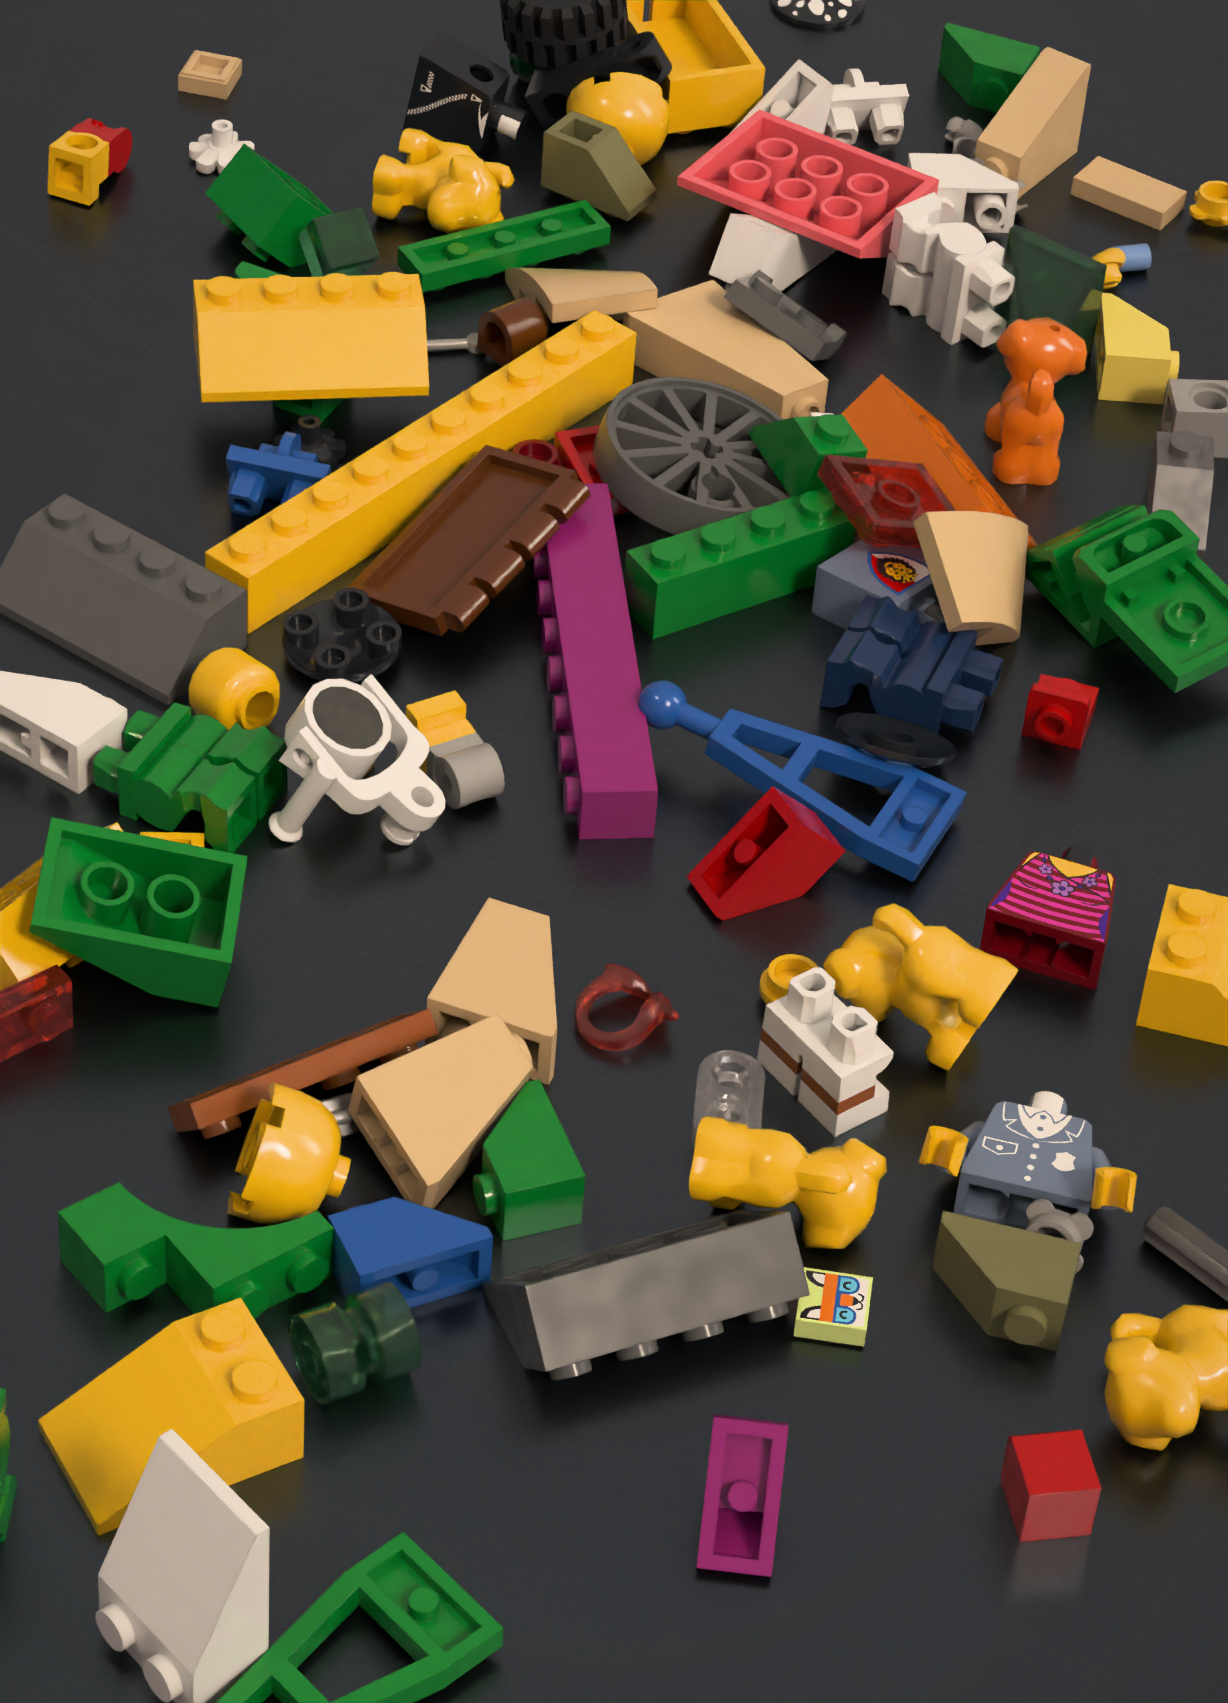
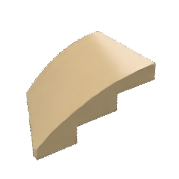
M517 267L505 269V282L514 298H528L542 308L552 323L578 320L594 310L611 317L614 321L623 320V313L657 308L658 289L651 279L641 272Z
M977 511L926 512L913 521L948 632L978 631L976 645L1007 643L1018 639L1021 628L1028 525L1009 516Z

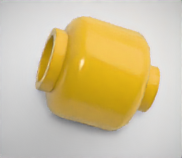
M223 647L211 652L198 664L192 674L188 690L189 703L196 715H208L218 720L228 731L235 723L248 730L262 726L266 727L277 714L280 699V682L275 672L239 648Z

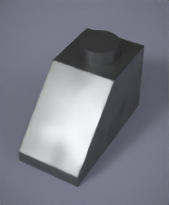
M1157 431L1146 484L1147 512L1150 514L1158 509L1173 511L1200 538L1197 556L1204 560L1214 476L1213 437L1199 436L1187 431L1176 433Z

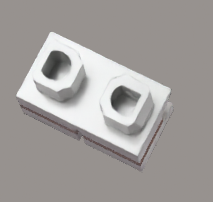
M814 967L791 978L788 995L766 1005L757 1061L793 1096L798 1094V1101L836 1137L888 1110L889 1091L876 1079V1076L889 1065L894 1052L876 1035L878 1021L863 1007L845 1006L834 995L836 981L821 967Z

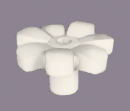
M216 120L212 123V134H203L198 138V142H191L189 144V157L196 161V170L199 172L210 174L217 167L220 174L243 144H246L253 150L254 144L251 141H238V133L233 131V124L230 121Z

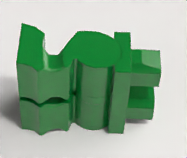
M176 702L170 706L162 717L137 710L127 721L123 732L124 749L130 752L127 753L105 745L96 755L93 762L95 785L119 794L120 815L133 820H137L141 816L151 825L172 832L190 811H198L202 814L205 823V840L214 850L229 853L236 851L256 827L257 819L261 821L288 788L287 766L279 761L287 749L285 739L272 734L264 726L248 730L235 723L228 731L223 724L208 715L198 714L191 716V707Z

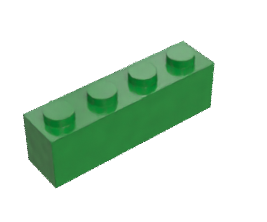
M825 487L627 550L624 585L629 615L653 640L815 586L817 566L853 545L857 519Z

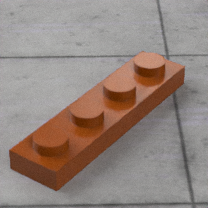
M429 1008L405 1012L170 1105L167 1108L176 1132L200 1130L203 1139L212 1138L242 1126L239 1114L257 1107L261 1099L271 1102L268 1086L271 1082L298 1091L317 1082L321 1083L323 1091L334 1089L355 1081L356 1077L361 1074L359 1065L379 1058L381 1065L418 1049L417 1042L437 1035L438 1031Z

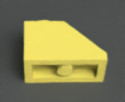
M1101 293L1093 336L1098 400L1163 405L1168 380L1177 379L1179 371V351H1171L1169 329L1112 293Z

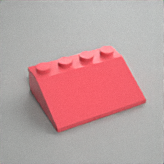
M759 109L678 176L677 185L862 259L888 257V253L892 252L889 249L895 208L933 192L937 194L939 179Z

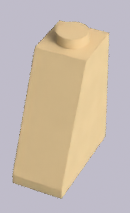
M1050 47L1045 48L977 139L975 158H980L986 168L1012 181L1021 180L1025 182L1026 186L1019 189L1018 198L1074 155L1078 148L1091 64Z
M492 898L487 899L427 997V1009L429 1008L438 1034L425 1039V1045L498 1013L511 1034H518L525 1041L530 1051L533 1069L529 1079H540L541 1083L550 1084L554 1077L557 1041L550 916Z
M497 1013L358 1075L348 1112L406 1201L434 1209L481 1152L483 1143L522 1087L529 1081L533 1069L532 1057L525 1041L518 1034H511Z

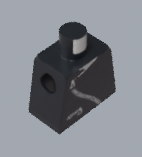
M439 31L419 55L402 132L407 128L422 130L441 141L467 145L475 154H478L495 132L517 141L524 131L529 112L504 102L510 79L507 70L449 35Z

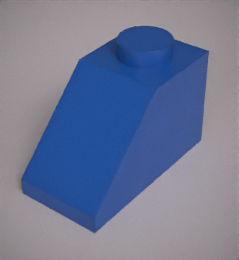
M391 1197L367 1205L354 1206L346 1211L328 1216V1222L334 1228L333 1276L358 1324L483 1287V1281L490 1280L493 1236L487 1226L397 1197Z

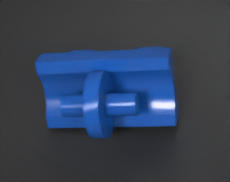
M287 431L282 436L279 446L262 443L259 450L230 445L225 458L229 475L227 496L230 510L236 514L253 517L260 513L265 498L278 500L283 504L330 475L331 465L318 463V454L301 451L300 434Z

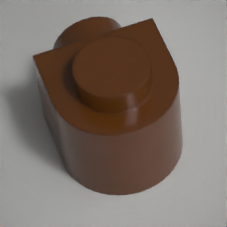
M520 297L486 311L479 318L477 347L503 367L547 340L549 329L547 316L541 307L525 297Z

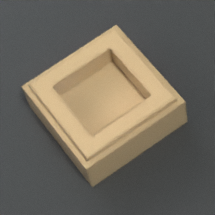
M194 50L178 75V91L227 100L242 75V59Z

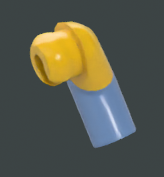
M1146 243L1114 246L1093 256L1088 263V272L1093 275L1094 285L1099 289H1110L1120 283L1122 279L1121 273L1150 269L1152 263L1150 247Z

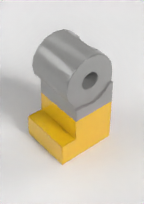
M456 690L406 705L407 719L429 742V753L419 769L440 788L446 804L451 809H459L485 798H493L503 793L505 782L500 759L494 748L489 743L482 741L466 719V704Z

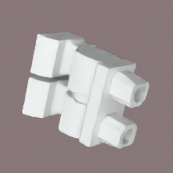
M935 192L895 208L889 249L892 252L888 253L882 294L889 299V305H902L909 310L913 317L925 315L927 324L932 329L940 332V337L950 345L969 338L982 348L995 343L1005 331L1007 321L993 311L994 306L1008 299L1013 293L1015 277L1001 267L1005 249L995 241L986 244L983 234L967 222L939 223L941 199Z

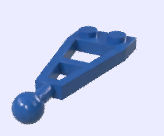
M660 680L650 683L642 690L638 699V707L646 715L647 725L659 730L670 729L677 725L708 740L705 755L764 794L772 786L776 787L814 811L840 845L855 855L911 882L915 881L961 811L967 794L966 791L915 767L889 763L872 757L860 749L731 708L723 719H720L688 704L683 690L670 681ZM746 745L789 758L790 760L781 769ZM817 767L893 793L869 827L803 782L811 770Z

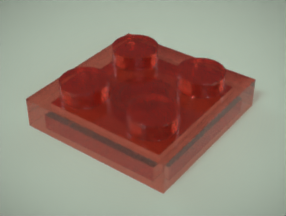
M826 455L817 473L833 495L834 501L842 508L856 528L859 537L866 544L878 548H886L891 545L921 549L913 521L926 512L956 511L922 463Z

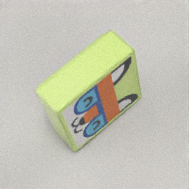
M803 1267L810 1295L798 1298L793 1336L864 1347L873 1277Z

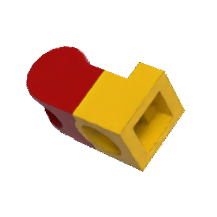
M92 118L85 119L83 122L76 124L49 145L47 194L90 206L99 198V184L113 172L120 173L126 167L132 150L131 131L124 127L113 129Z

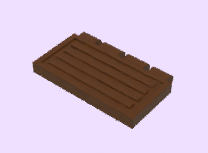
M485 445L347 588H358L365 591L369 596V602L388 611L399 623L442 636L448 629L463 632L489 605V598H495L524 568V560L530 561L559 531V524H565L590 498V491L584 483L579 481L575 470Z

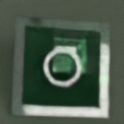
M1012 226L1009 229L1003 268L1015 277L1013 293L1006 301L998 304L996 313L1007 321L1006 328L1019 318L1027 321L1032 318L1049 317L1065 325L1085 340L1087 360L1092 355L1107 265L1020 226Z

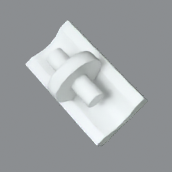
M859 68L847 69L844 74L843 84L833 85L834 92L824 135L852 145L856 143L858 130L871 129L874 141L879 145L897 144L904 129L903 113L909 98L906 84L879 85L878 81L864 82Z

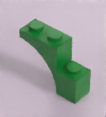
M118 1182L58 1211L60 1260L105 1313L131 1300L144 1298L155 1288L167 1283L193 1314L241 1298L253 1318L256 1319L263 1311L298 1293L309 1292L319 1286L323 1280L333 1276L334 1228L318 1210L295 1220L265 1227H208L189 1223L161 1213L140 1201Z

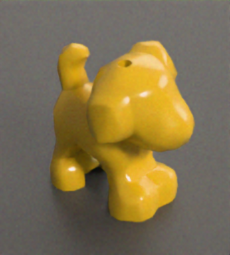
M407 128L402 132L399 142V152L407 154L406 164L384 154L380 156L377 162L372 182L373 215L386 220H392L399 215L404 207H414L427 212V217L432 227L437 231L455 233L504 220V216L500 211V188L508 190L512 187L515 179L509 166L501 163L484 162L467 145L444 142L422 130Z
M895 903L882 906L874 912L872 926L863 927L852 932L840 948L835 949L825 958L824 969L836 981L835 991L838 996L849 999L854 1007H863L878 1022L888 1018L898 1009L906 1018L924 1027L930 1036L925 1049L927 1059L935 1066L948 1072L975 1031L979 1029L1006 990L1018 969L1004 958L985 953L971 946L946 926H924L909 910Z
M704 1116L696 1133L694 1156L689 1175V1194L691 1199L709 1202L711 1207L731 1210L742 1202L758 1208L779 1209L789 1203H793L803 1217L801 1237L805 1248L844 1249L867 1227L875 1211L879 1180L887 1172L886 1158L857 1138H850L842 1146L822 1147L809 1154L789 1133L774 1129H751L746 1124L727 1121L723 1118Z
M1184 1304L1167 1314L1163 1319L1140 1313L1122 1314L1110 1327L1112 1341L1108 1344L1105 1353V1365L1109 1371L1105 1388L1106 1406L1111 1421L1127 1443L1142 1448L1162 1451L1172 1438H1180L1193 1432L1198 1422L1200 1407L1208 1411H1228V1309Z

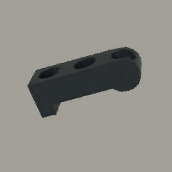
M645 31L632 36L621 45L616 44L554 69L553 66L534 70L524 98L546 131L567 115V100L570 93L582 81L594 77L595 85L600 82L610 81V73L625 72L642 75L659 84L671 72L672 63L654 33ZM545 97L551 105L550 109H548L544 103Z

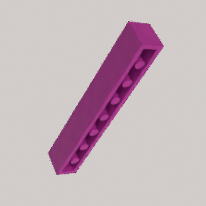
M608 483L585 484L590 491V498L565 524H559V531L531 559L532 578L542 579L537 580L538 616H548V618H542L543 654H553V656H548L547 658L548 692H558L559 694L553 695L552 700L554 732H564V735L558 737V768L560 773H570L569 777H564L565 814L576 815L579 840L654 838L658 786L646 715L638 707V699L642 689Z

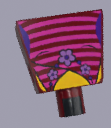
M1081 847L1066 849L1062 853L1061 858L1038 851L1028 853L989 902L986 909L979 950L1004 958L1013 966L1096 990L1099 984L1108 940L1116 878L1110 872L1097 869L1098 862L1096 857L1090 851Z

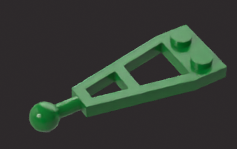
M402 1532L345 1571L216 1703H263L272 1693L282 1703H414L444 1689L503 1646L504 1628L405 1532ZM360 1605L416 1662L329 1702L297 1668Z

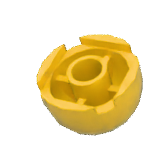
M625 72L610 73V81L600 82L595 85L594 77H591L576 86L571 91L567 100V114L573 110L616 127L640 165L646 164L657 155L667 136L669 126L668 100L665 101L662 97V88L656 82L642 75Z
M271 1082L268 1086L271 1102L264 1099L260 1100L235 1172L247 1176L245 1186L241 1195L230 1190L227 1213L265 1225L285 1223L317 1211L326 1195L338 1198L347 1179L351 1162L350 1158L339 1155L341 1130L335 1116L319 1100L301 1091Z

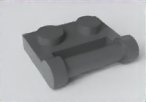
M761 270L754 273L750 279H736L724 298L811 361L829 359L847 335L845 330L835 323L828 326L817 316L804 309L773 286V279Z

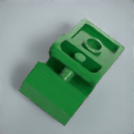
M1145 505L1118 506L1027 551L1025 577L1094 648L1119 636L1174 693L1228 666V586L1197 556L1200 538L1173 511L1158 509L1148 514Z

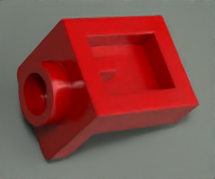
M1041 674L1038 683L1032 684L1028 694L1021 735L1080 750L1096 708L1099 688L1081 684L1068 678H1057Z

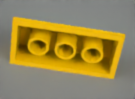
M387 272L382 275L348 276L333 273L323 277L274 275L268 278L247 279L219 276L209 280H193V339L201 403L429 396L425 304L419 274Z

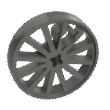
M684 377L652 378L632 384L623 389L612 400L601 421L594 441V464L602 482L608 483L609 492L633 514L673 535L791 498L749 436L752 426L783 419L757 400L720 384ZM715 427L722 429L720 433L714 434ZM652 475H659L655 479L649 477Z

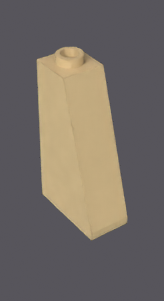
M714 280L657 298V308L623 313L622 325L637 332L634 365L658 378H693L729 387L762 403L783 420L793 417H809L811 412L825 413L829 379L785 341L726 300L724 296L727 291Z

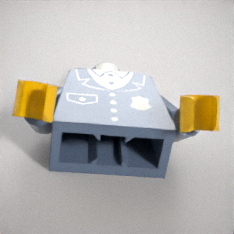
M1049 1091L1036 1092L1030 1096L1027 1106L1008 1101L996 1103L986 1121H975L960 1132L941 1126H930L918 1163L923 1165L934 1164L942 1172L956 1177L958 1174L960 1175L953 1211L955 1214L1026 1230L1029 1224L1026 1210L1030 1203L1037 1199H1047L1053 1204L1055 1209L1069 1214L1082 1212L1088 1216L1090 1204L1092 1209L1101 1208L1109 1211L1121 1208L1125 1212H1133L1137 1174L1127 1169L1111 1166L1104 1151L1092 1146V1125L1086 1119L1066 1115L1067 1104L1058 1094ZM1056 1232L1049 1233V1236L1060 1238Z

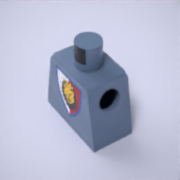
M893 521L817 566L812 613L841 628L848 630V625L866 595L874 598L890 596L897 607L905 611H916L921 624L930 621L945 623L920 543Z

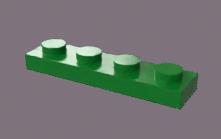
M585 199L399 246L397 265L405 274H419L422 293L430 290L437 291L457 283L477 278H488L496 273L504 272L505 269L510 267L535 266L542 261L570 254H581L589 249L610 244L611 226Z

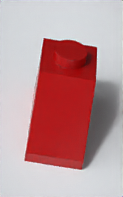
M772 786L686 877L715 916L724 921L802 897L846 851L814 811Z

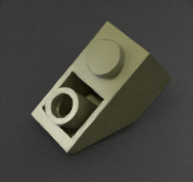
M572 110L544 132L541 170L542 187L555 191L569 200L581 201L586 199L592 207L604 211L611 217L621 218L629 221L656 199V188L616 127Z

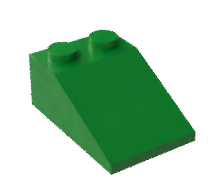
M51 817L29 932L152 995L218 1008L232 964L248 856Z

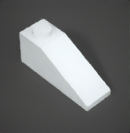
M730 213L709 274L725 281L724 290L728 292L736 279H750L754 273L761 270L773 279V286L783 291L836 252L837 249L755 216Z
M0 671V750L78 794L94 783V758L105 745L128 753V750L124 749L123 737L128 721L127 708L81 683Z

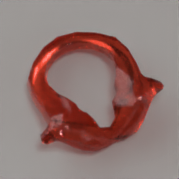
M612 963L605 964L603 968L604 974L596 978L582 991L576 1000L574 1019L582 1037L595 1047L611 1051L634 1048L644 1041L663 1021L675 1022L679 1019V1015L672 1007L669 998L663 992H651L646 981L638 973ZM621 990L645 999L638 1017L625 1030L603 1032L594 1028L588 1020L591 1005L603 994Z

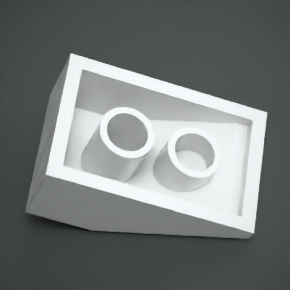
M173 1429L158 1437L98 1573L99 1610L96 1612L95 1618L97 1626L106 1642L118 1652L126 1650L142 1667L148 1685L160 1700L166 1703L171 1700L175 1703H216L269 1649L270 1527Z

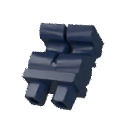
M866 595L848 625V630H845L827 660L820 707L836 708L847 704L857 685L862 684L867 687L876 714L902 719L923 726L937 734L943 723L972 733L979 721L985 696L991 698L998 686L1003 658L975 649L978 631L948 632L946 623L938 621L921 624L916 611H905L897 607L890 596L874 598Z

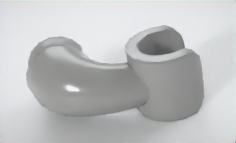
M958 116L953 117L947 123L946 129L950 131L945 135L946 141L953 144L952 154H961L969 159L975 158L977 139L984 130L979 124L970 119L964 120Z

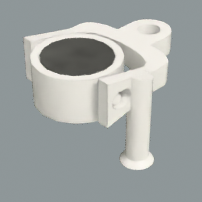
M372 674L361 685L344 679H325L312 686L286 724L284 739L287 749L279 760L304 778V780L284 809L270 816L268 824L271 832L285 842L300 840L303 836L302 825L323 795L326 794L344 811L350 814H363L381 806L387 812L381 818L380 823L384 835L393 843L399 845L412 844L420 832H424L432 827L445 809L446 800L443 792L419 769L429 753L427 738L411 724ZM389 741L395 744L398 751L396 761L378 775L362 779Z

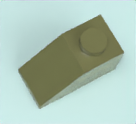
M943 1211L932 1268L987 1335L1057 1352L1082 1243Z

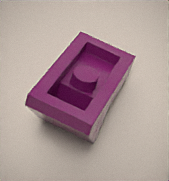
M719 1414L713 1415L696 1568L772 1577L789 1428L788 1423Z

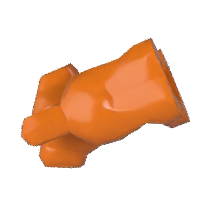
M1049 317L1032 318L1027 321L1019 318L1011 323L996 341V346L1000 353L1003 354L1004 364L1012 377L1001 393L1000 402L991 407L987 412L984 431L986 436L992 440L1002 442V449L993 454L992 472L997 479L1010 485L1033 484L1047 486L1055 482L1059 474L1061 462L1057 453L1064 425V414L1057 405L1053 395L1054 384L1066 375H1077L1084 371L1087 350L1085 340L1065 325Z

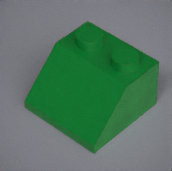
M246 144L242 145L205 192L220 208L215 217L235 234L240 236L244 232L246 237L242 240V244L264 262H267L273 256L291 268L356 248L362 240L308 187Z

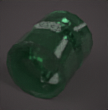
M383 1281L348 1294L342 1309L334 1302H326L292 1315L288 1322L289 1341L296 1367L306 1388L319 1404L327 1405L361 1392L366 1385L367 1377L375 1383H384L418 1370L422 1363L420 1336L414 1317L406 1300L398 1288L391 1282Z

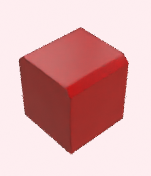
M1073 1429L1008 1436L1001 1469V1484L1019 1542L1091 1535L1101 1485L1082 1430Z

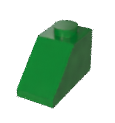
M947 22L943 29L938 70L969 106L997 113L1039 56L1040 47Z
M843 414L793 417L752 426L749 433L750 438L790 497L825 487L842 505L848 504L868 450Z
M540 1079L525 1083L483 1143L481 1174L474 1175L473 1191L478 1210L482 1216L491 1215L502 1241L582 1223L585 1174Z

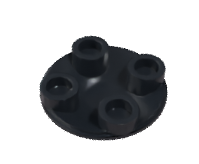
M358 588L341 589L335 593L333 599L323 600L311 604L302 610L292 611L283 619L282 646L286 658L298 671L317 680L344 679L350 682L365 680L371 674L376 676L388 669L397 660L402 650L403 634L397 620L382 607L369 602L368 594Z

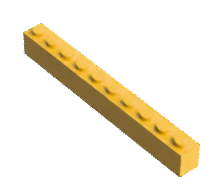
M596 310L590 312L205 552V568L247 590V634L252 633L390 544L485 445L513 452L514 447L525 440L536 439L548 442L555 437V432L567 430L612 401L618 393L633 384L637 332Z

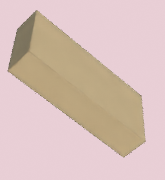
M1097 156L1073 177L1070 195L1160 231L1184 209L1187 191Z

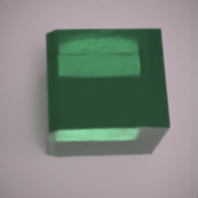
M363 207L313 218L298 236L312 277H323L333 273L360 276L380 257Z

